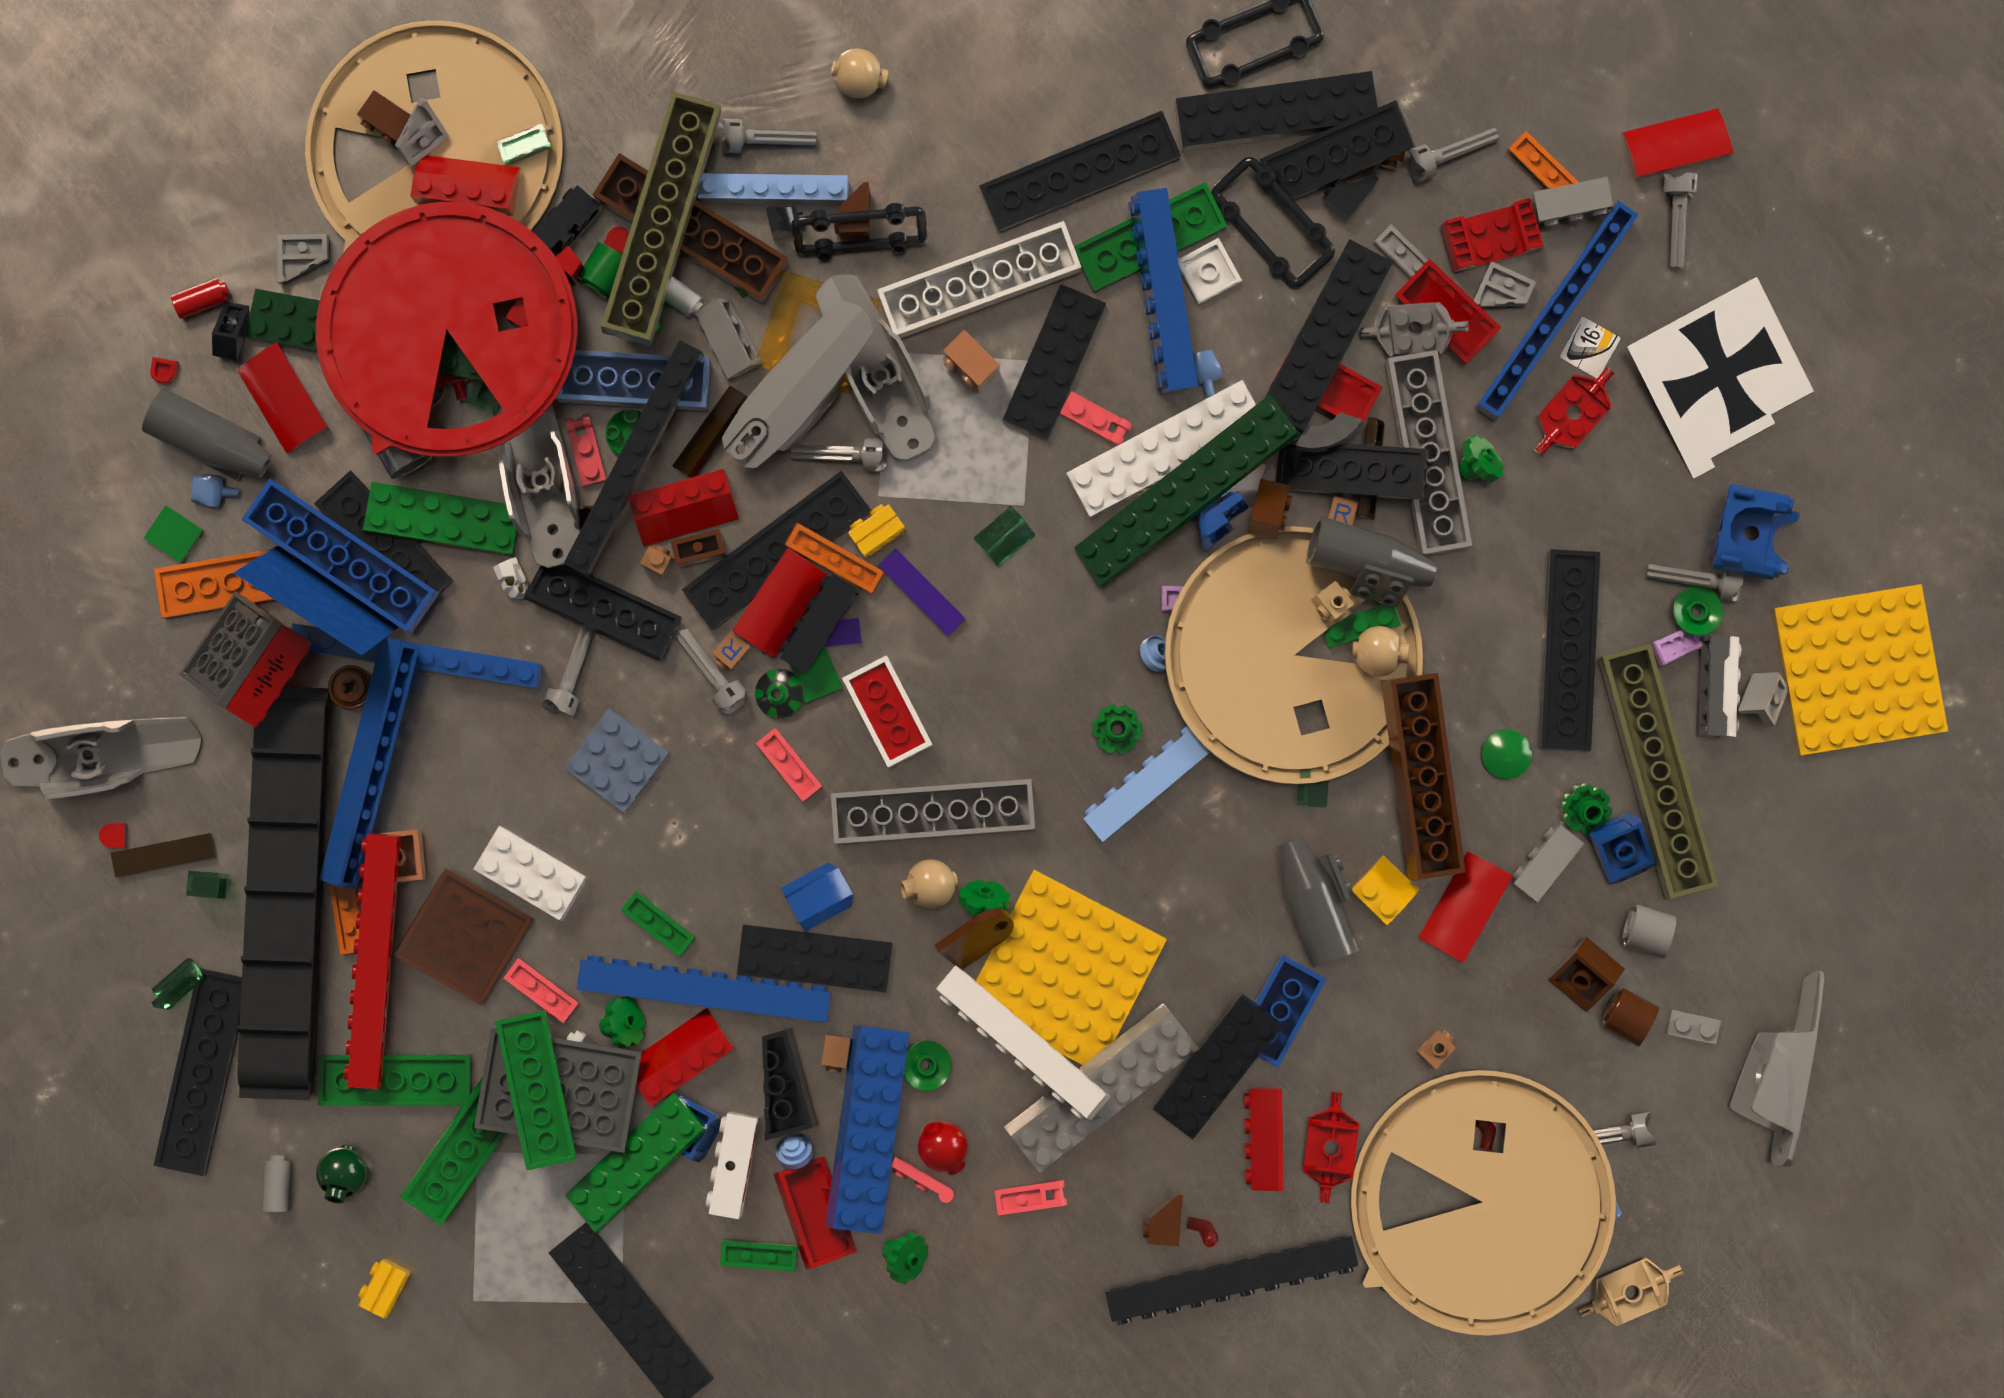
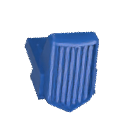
M1238 491L1234 494L1233 492L1227 493L1220 499V504L1217 505L1213 502L1198 514L1203 551H1207L1213 544L1231 533L1234 529L1229 521L1249 508Z

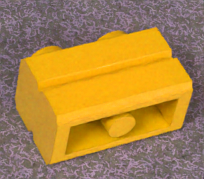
M882 504L877 506L870 512L872 515L865 521L861 518L849 526L851 531L848 532V535L865 559L906 531L905 526L889 504L885 507Z
M385 1258L380 1263L376 1261L369 1273L372 1276L369 1285L364 1284L357 1298L361 1299L359 1306L383 1319L388 1318L411 1272Z

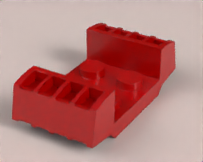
M1530 198L1513 202L1509 207L1468 218L1460 216L1441 224L1453 272L1488 265L1491 261L1495 263L1544 248Z
M567 246L556 258L563 268L566 277L577 285L580 281L578 274L583 265L572 249ZM522 297L515 298V304L506 316L514 328L528 326Z

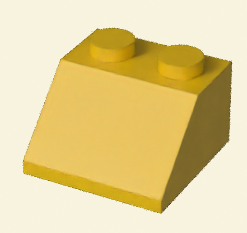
M1383 855L1352 887V895L1384 926H1387L1418 893L1419 889Z

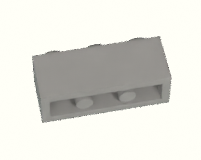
M1608 177L1536 191L1532 194L1538 224L1544 223L1545 227L1557 225L1560 219L1568 218L1569 222L1584 219V214L1593 213L1594 217L1608 214V209L1613 207Z
M730 297L717 298L695 312L698 318V325L705 332L709 340V347L716 354L720 370L726 375L727 379L740 377L762 364Z
M1558 825L1556 828L1551 826L1543 836L1545 842L1540 848L1535 846L1527 856L1530 861L1526 866L1520 865L1513 873L1512 878H1514V881L1511 885L1534 903H1537L1584 845L1582 841L1562 825Z

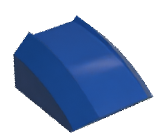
M1622 814L1613 820L1595 826L1590 832L1594 848L1610 884L1630 879L1646 872L1656 864L1644 826L1636 814Z
M829 863L781 887L804 932L852 906L853 893L839 868Z
M678 1094L707 1129L682 1153L683 1156L690 1160L700 1162L707 1155L719 1132L722 1117Z

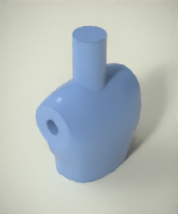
M1213 350L1193 353L1198 384H1203L1206 398L1215 395L1212 382L1222 378L1221 366Z
M204 474L192 477L191 502L204 506L219 507L222 497H238V488L223 487V479L220 475Z

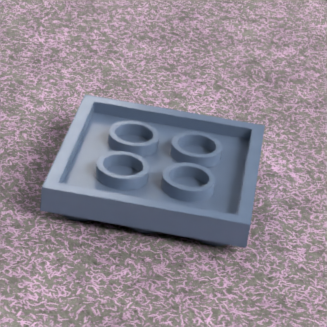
M608 708L564 769L625 813L663 763L669 752Z

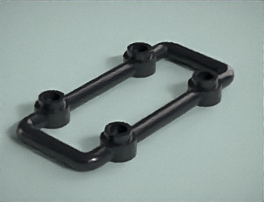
M1270 0L1219 22L1215 19L1206 20L1202 25V29L1192 32L1186 39L1187 49L1202 83L1208 87H1215L1222 83L1230 86L1235 85L1242 75L1290 55L1295 57L1306 55L1309 47L1322 42L1325 35L1312 1L1301 0V3L1315 35L1308 38L1295 36L1291 39L1289 46L1240 66L1228 64L1223 67L1221 74L1210 77L1196 41L1203 38L1210 41L1216 40L1220 36L1221 31L1271 10L1284 12L1288 8L1289 3L1295 0Z
M1253 157L1244 158L1212 188L1211 193L1220 207L1224 220L1232 221L1270 263V272L1275 276H1282L1289 285L1293 287L1304 285L1333 258L1335 247L1326 237V228L1320 223H1314L1279 185L1276 172L1271 168H1264L1257 159ZM1248 167H1251L1257 174L1256 180L1258 184L1262 187L1270 188L1306 228L1308 240L1319 243L1325 250L1298 277H1295L1289 270L1290 264L1288 260L1284 257H1277L1240 216L1239 205L1235 202H1228L1221 195V192Z
M891 203L885 209L831 214L827 210L819 209L813 211L808 216L796 217L791 223L795 251L802 255L815 254L819 260L823 261L831 259L834 252L889 247L893 253L902 254L908 246L924 243L928 236L924 209L918 206L905 207L900 203ZM916 216L918 235L907 236L904 232H894L888 238L833 242L831 239L822 238L816 240L814 244L804 245L801 226L811 225L815 231L824 232L828 230L831 223L887 219L891 225H900L905 217Z

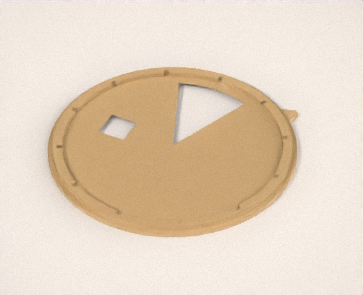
M420 21L395 26L374 35L350 51L336 65L320 88L312 106L306 132L305 157L307 173L316 201L332 227L345 240L343 253L362 233L374 224L399 211L422 204H416L410 197L414 171L419 161L412 167L407 165L353 201L348 202L339 184L334 165L333 142L335 128L381 137L382 133L376 129L371 132L360 124L362 120L357 115L370 94L375 90L411 115L417 102L411 103L406 74L436 69L441 98L426 101L449 137L427 155L507 165L500 146L544 128L550 148L507 165L521 168L513 216L509 217L519 221L531 231L547 210L556 191L563 159V137L558 110L547 85L534 66L518 50L496 35L478 27L451 21Z
M1285 527L1284 531L1279 530L1277 540L1250 533L1227 543L1201 563L1182 588L1173 606L1165 638V666L1169 688L1182 719L1193 735L1214 756L1230 767L1261 780L1282 784H1311L1331 780L1346 775L1375 758L1389 745L1381 680L1421 675L1423 668V649L1419 624L1406 594L1398 607H1395L1401 626L1392 628V630L1400 636L1403 643L1409 644L1407 664L1401 663L1391 674L1374 676L1363 671L1358 664L1295 655L1338 621L1337 618L1332 622L1322 619L1316 611L1318 607L1311 599L1334 581H1337L1341 588L1344 587L1349 592L1356 581V578L1306 564L1308 545L1314 529L1309 527ZM1351 594V600L1354 605L1349 608V611H1352L1366 599ZM1322 699L1330 728L1301 736L1293 707Z
M1485 1070L1464 1071L1436 1078L1413 1089L1393 1104L1375 1124L1362 1147L1354 1170L1351 1190L1352 1221L1358 1245L1369 1267L1362 1284L1365 1288L1383 1287L1401 1306L1424 1321L1453 1332L1469 1335H1500L1517 1332L1552 1318L1568 1307L1591 1283L1602 1265L1613 1235L1616 1215L1615 1186L1609 1161L1597 1135L1583 1116L1560 1095L1535 1081L1515 1074ZM1476 1120L1506 1123L1503 1153L1473 1150ZM1391 1152L1480 1200L1482 1203L1383 1231L1379 1210V1190L1386 1162Z

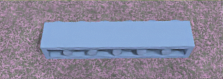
M703 173L698 189V200L701 204L840 206L848 198L849 181L848 175Z
M1188 726L1180 731L1182 737L1176 742L1171 739L1161 747L1163 753L1157 758L1152 755L1141 764L1144 769L1138 774L1132 771L1122 780L1125 784L1117 790L1113 787L1103 796L1106 800L1101 805L1097 806L1094 803L1084 812L1086 817L1083 821L1101 842H1104L1210 753L1193 735Z

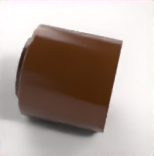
M346 665L338 668L331 675L328 682V693L331 700L338 707L350 712H362L372 674L356 665ZM355 681L354 687L357 689L356 692L350 691L347 694L345 684L347 682L351 684Z
M1622 988L1610 1001L1603 1015L1604 1022L1602 1026L1604 1029L1639 1047L1650 1031L1660 1007Z

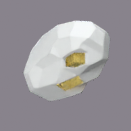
M514 557L494 566L493 569L505 594L510 598L524 599L528 589V581L518 559Z

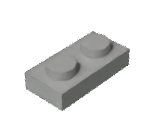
M1670 1010L1666 1034L1716 1045L1721 1020Z

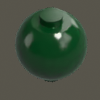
M342 1145L340 1148H334L326 1152L319 1160L316 1168V1179L320 1188L326 1192L325 1200L342 1204L345 1201V1197L353 1196L363 1187L367 1177V1167L361 1155L355 1152V1148Z

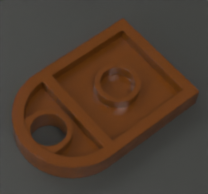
M1003 909L987 910L935 944V947L942 956L963 970L1006 940L1013 931L1014 923L1009 913Z

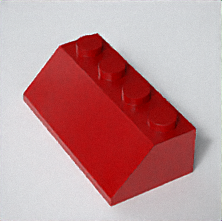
M426 155L419 161L414 171L410 197L416 204L423 205L436 202L470 203L488 207L507 216H513L521 168Z
M724 468L633 494L629 498L643 547L739 520Z
M705 1008L642 1052L636 1087L649 1106L652 1107L736 1048L710 1010Z
M1248 1088V1093H1244V1109H1249V1119H1244V1132L1249 1134V1144H1245V1159H1250V1169H1245V1184L1250 1185L1251 1190L1284 1191L1282 1089Z

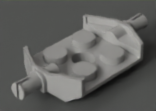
M1440 302L1388 305L1383 308L1378 324L1375 327L1361 328V337L1378 338V341L1389 357H1392L1394 354L1421 353L1437 350L1439 354H1442L1446 351L1452 334L1454 332H1468L1469 326H1467L1468 321L1454 322V320H1451L1447 309ZM1416 321L1422 325V333H1415L1412 330V322Z

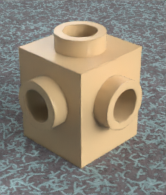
M1337 581L1328 585L1311 599L1318 607L1316 611L1320 617L1329 622L1336 618L1339 622L1351 613L1349 608L1354 605L1350 592L1344 587L1341 588Z

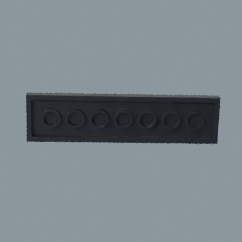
M1159 111L979 185V188L997 231L1000 232L1181 158V154L1163 111Z
M1351 239L1347 242L1266 397L1269 394L1274 397L1297 431L1301 433L1304 432L1393 263V261Z
M841 470L681 590L711 630H713L754 599L787 548H790L785 545V542L796 523L832 541L854 522L870 513L871 509ZM793 550L794 552H796L797 554H799L800 556H802V557L805 558L806 560L808 559V557H806V556L802 555L801 553H799V552Z
M1549 550L1540 749L1591 751L1600 552Z
M198 968L153 1166L205 1176L238 1030L237 1026L240 1021L242 977Z
M587 1222L548 1252L663 1398H691L714 1379L709 1370L599 1233H595Z

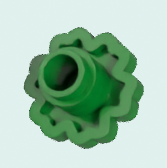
M1475 434L1463 442L1465 448L1462 449L1465 457L1461 459L1458 468L1465 479L1472 480L1480 477L1492 483L1503 476L1502 469L1504 464L1491 443L1483 437L1480 439Z
M1111 704L1107 708L1101 709L1099 712L1100 718L1095 719L1092 723V735L1095 738H1099L1098 747L1108 754L1113 753L1115 750L1119 754H1125L1127 751L1133 750L1135 748V741L1142 737L1141 730L1143 725L1140 721L1136 720L1137 712L1130 709L1127 705H1123L1118 709L1116 705ZM1119 725L1122 728V732L1114 734L1112 731L1113 726Z
M1588 783L1575 785L1572 793H1567L1563 796V801L1560 805L1561 810L1565 812L1562 817L1563 822L1573 831L1580 830L1585 835L1590 834L1595 826L1609 821L1612 809L1607 804L1610 801V797L1600 787L1593 788Z
M982 880L967 882L966 887L960 888L959 904L965 906L964 910L970 913L972 918L987 910H1007L1009 908L1010 893L1004 891L1003 885L997 884L994 881L986 883Z
M626 996L610 1000L608 1005L605 1006L606 1014L599 1021L600 1032L604 1036L611 1038L612 1044L619 1048L638 1045L644 1037L642 1031L645 1027L643 1011L637 1009L636 1001Z
M909 1232L906 1237L901 1236L899 1239H891L886 1242L882 1255L887 1261L886 1271L890 1272L892 1280L906 1284L909 1279H916L918 1274L922 1272L923 1263L928 1258L929 1246L925 1244L924 1237Z

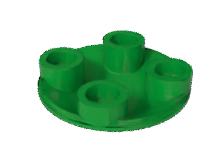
M621 410L611 417L606 426L605 436L607 444L618 456L642 413L639 410Z
M1508 729L1497 731L1490 735L1483 745L1482 760L1484 766L1491 775L1497 778L1513 779L1519 777L1528 769L1531 763L1532 751L1530 744L1517 731Z

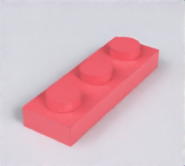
M776 728L756 743L802 802L823 787Z
M520 958L516 960L504 976L506 981L562 1023L566 1022L579 1004L578 1001Z

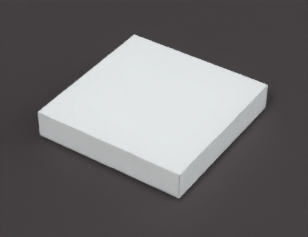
M1219 238L1178 259L1180 273L1198 306L1242 282Z

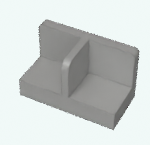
M1779 672L1752 674L1738 709L1740 714L1758 713L1765 727L1775 726L1789 690Z

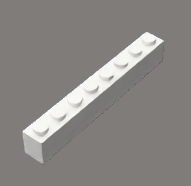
M955 966L936 988L942 993L939 997L950 1007L953 1004L960 1009L958 1014L969 1023L973 1020L978 1024L979 1027L976 1029L987 1039L992 1036L997 1041L995 1046L1006 1055L1009 1052L1016 1057L1014 1062L1024 1071L1029 1068L1035 1074L1032 1078L1043 1087L1046 1084L1054 1090L1051 1094L1061 1103L1067 1101L1073 1107L1070 1111L1081 1120L1084 1117L1092 1120L1109 1100L1110 1096L961 968Z

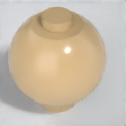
M856 48L841 54L838 61H833L831 75L834 76V82L843 94L851 98H865L873 94L877 88H885L888 70L880 68V61L873 53L865 49Z
M1375 626L1362 632L1358 642H1353L1352 656L1357 657V664L1366 673L1374 676H1385L1394 672L1401 663L1407 664L1409 644L1403 643L1400 636L1394 630L1384 626Z
M933 859L918 862L908 872L907 880L900 881L903 899L905 901L911 899L918 907L929 910L938 909L946 905L954 895L955 886H958L956 873L954 871L951 872L950 868L943 862Z

